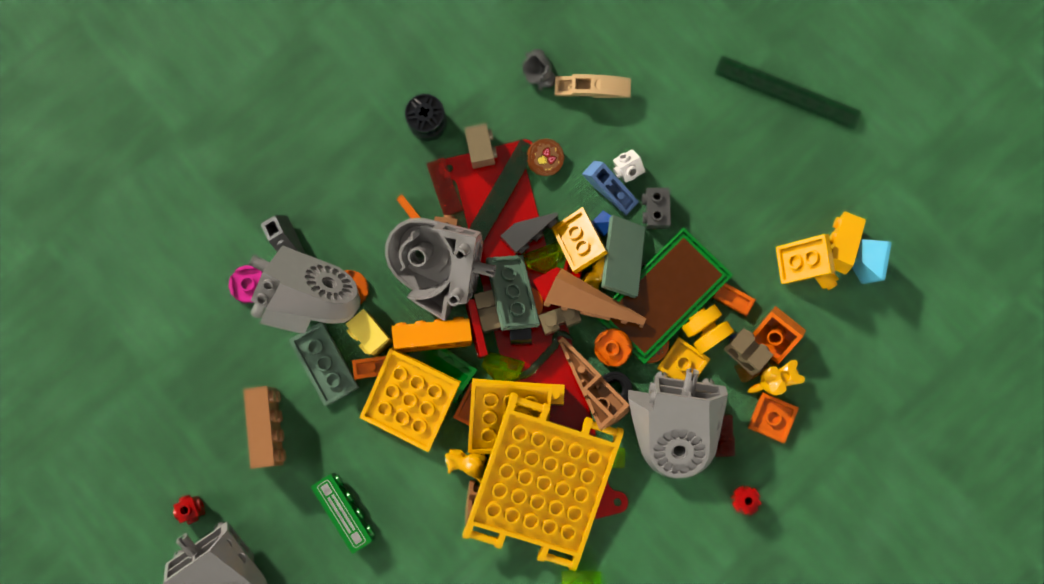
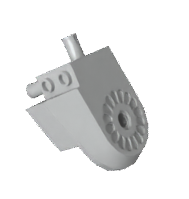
M410 218L400 222L390 232L385 243V257L389 269L401 283L412 290L407 298L443 321L450 315L453 306L467 304L477 290L479 274L494 278L496 273V265L481 263L483 240L482 234L479 231L426 218Z
M283 245L271 262L256 254L252 256L249 262V266L263 272L251 298V301L255 303L251 310V315L255 318L262 317L259 324L305 334L311 320L331 324L345 323L352 319L360 308L361 298L355 281L348 273L335 265Z
M692 368L686 370L685 380L668 378L666 372L663 375L662 371L658 372L654 378V383L650 382L649 393L628 390L632 420L645 461L652 470L662 476L674 479L692 477L701 473L710 465L716 454L728 397L726 386L714 385L712 379H710V382L708 378L704 379L702 383L697 382L699 371L693 369L692 374Z
M219 522L218 526H214V531L196 543L190 539L187 533L182 535L184 538L180 536L176 543L182 550H178V553L175 552L174 558L165 564L163 584H268L264 574L254 563V553L228 522Z

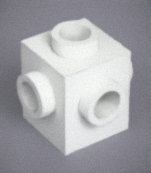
M633 150L622 153L613 160L615 175L617 178L621 177L625 182L634 180L637 176L645 173L640 156Z

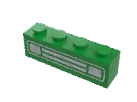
M330 473L312 485L311 489L353 555L375 540V531L371 525L367 526L363 520L365 515L362 510L356 508L353 504L355 500L349 491L346 492L343 488L344 482L339 475H335V473Z

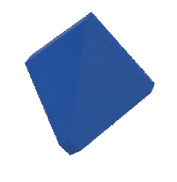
M604 210L592 221L595 229L603 237L608 233L609 219L611 217Z

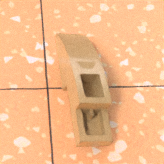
M591 74L555 76L554 95L631 98V78Z

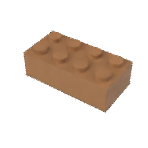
M270 386L243 389L250 469L284 465L286 451L282 447L284 431L283 429L281 430L280 422L283 420L282 411L279 410L278 402H281L280 392L277 391V388Z

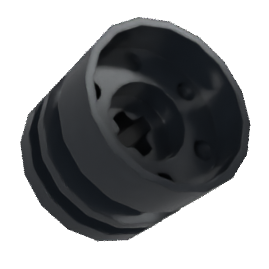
M431 94L416 95L409 100L405 107V118L411 133L421 141H433L442 136L447 127V119L440 100Z

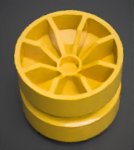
M715 304L707 310L703 308L689 318V322L681 327L688 338L697 335L701 331L703 332L700 334L701 337L693 344L700 354H703L734 332L728 321L716 325L715 321L722 316V313Z

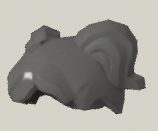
M534 49L530 53L526 52L525 56L527 59L522 64V70L528 83L538 84L539 91L543 87H552L555 84V74L552 72L551 62L544 51Z

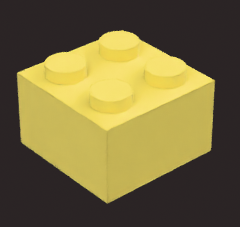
M365 309L361 310L346 323V326L349 328L346 330L348 334L356 341L359 340L361 342L359 347L369 356L377 357L393 343L392 339Z

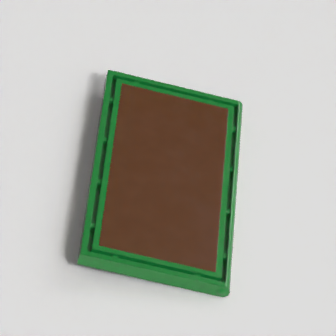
M682 228L641 269L638 297L631 298L620 293L613 297L614 300L646 318L643 328L632 322L622 324L621 320L610 318V320L596 319L607 329L616 328L626 333L632 342V354L645 365L733 274L696 240L687 229Z

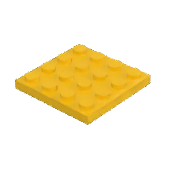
M390 348L359 418L429 452L461 381L400 351L394 350V348Z
M472 378L468 453L491 454L512 392L518 394V397L540 404L546 403L551 407L552 384ZM517 404L515 405L514 410L539 418L540 412ZM550 410L546 418L547 421L550 419Z

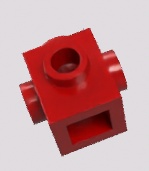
M742 485L733 491L734 494L730 497L733 501L731 504L737 513L749 514L751 516L759 510L758 506L762 504L759 500L761 496L755 488L751 489V487H744ZM747 497L751 500L749 504L745 503Z
M190 494L179 498L178 503L173 505V514L175 519L179 520V523L187 522L190 525L199 521V517L206 514L204 503L199 496L191 497Z

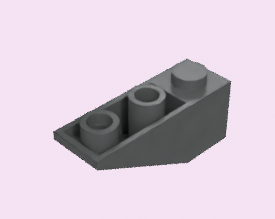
M556 212L514 223L501 235V240L515 255L519 253L522 255L530 248L529 244L532 241L537 242L540 240L547 228L552 229L558 223L559 214Z
M275 215L261 223L268 241L277 252L283 245L305 254L288 215Z

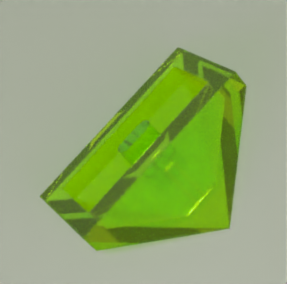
M557 241L523 254L528 268L547 273L556 268L564 253Z
M488 352L482 363L483 369L493 380L511 381L519 378L525 365L523 361Z
M561 571V584H601V571Z

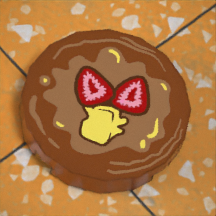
M539 139L531 144L527 152L528 166L534 173L540 176L554 175L561 169L564 162L563 149L553 139Z

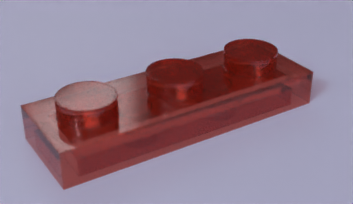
M445 158L427 163L426 165L443 214L453 215L463 211Z

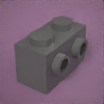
M647 188L645 194H642V205H645V212H642V223L646 224V229H669L671 225L670 188Z

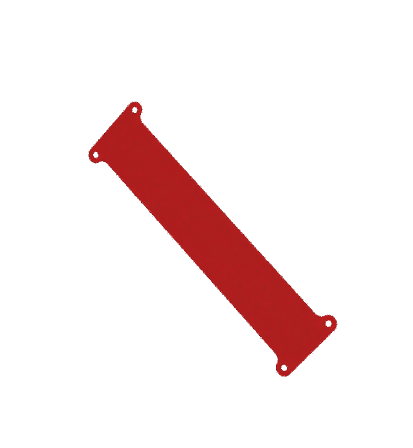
M523 139L495 146L497 157L494 158V165L473 169L470 153L444 159L439 165L440 174L445 178L453 179L457 183L468 229L479 231L482 234L483 250L481 263H486L485 260L489 257L514 256L515 254L501 240V235L514 223L539 217L526 169L528 155L527 152L524 153L521 150L523 146H528V148L533 142ZM447 165L453 166L451 172L446 171ZM544 235L537 242L532 241L529 244L530 248L522 254L530 285L537 291L538 289L533 280L552 270ZM480 274L484 292L492 290L489 276ZM543 300L541 314L558 309L561 306L551 304V307L544 306ZM541 324L539 327L531 328L532 345L511 346L510 330L494 331L506 381L565 385L564 405H551L549 421L582 431L584 419L586 417L591 418L586 399L558 342L564 337L572 345L566 325H560L558 332L547 336L544 335ZM590 429L589 434L596 436L595 430ZM608 480L594 520L621 513L628 507L627 496L620 491L613 490ZM616 498H619L622 503L620 506L614 505V500Z

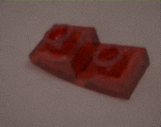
M731 414L724 415L715 457L735 456V437L733 436V416Z

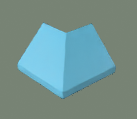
M861 239L852 269L862 284L885 280L892 242Z

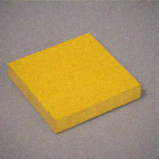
M678 337L656 369L662 371V373L666 372L669 378L685 380L688 368H692V374L693 369L698 370L699 377L711 358L705 354H700L695 347Z

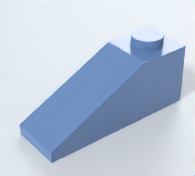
M593 161L582 173L587 181L624 215H627L639 202L604 162Z

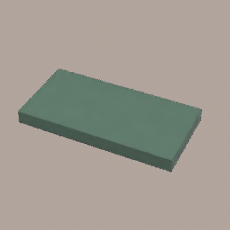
M615 215L610 217L606 243L608 254L605 255L602 288L631 298L638 297L645 236L644 226Z
M523 255L486 258V264L496 265L494 278L489 276L501 330L539 327L540 321Z
M319 322L307 329L305 334L300 333L289 339L325 407L360 388L325 323Z

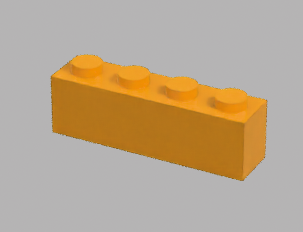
M455 317L453 320L447 321L436 319L434 322L427 323L423 320L416 321L414 324L396 323L395 326H392L393 348L402 353L471 346L469 318Z

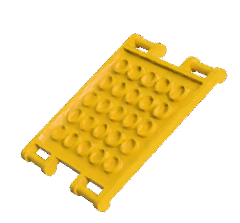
M512 392L462 538H472L501 549L505 537H513L542 546L538 552V561L552 562L568 567L571 571H576L619 449L624 429L609 426L601 431L597 423L589 417L584 419L582 431L546 420L550 410L549 404H540L518 397V394ZM517 404L540 412L539 418L514 410L515 405ZM590 429L614 436L613 441L589 434ZM473 527H480L499 534L497 537L474 531ZM552 549L572 555L573 557L570 560L550 554L548 551Z

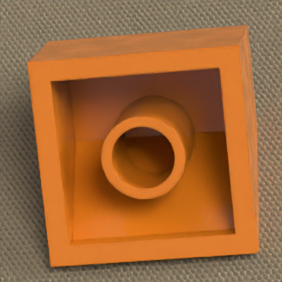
M775 306L755 329L753 334L756 338L755 341L759 345H766L773 354L771 359L779 364L802 339L806 329Z

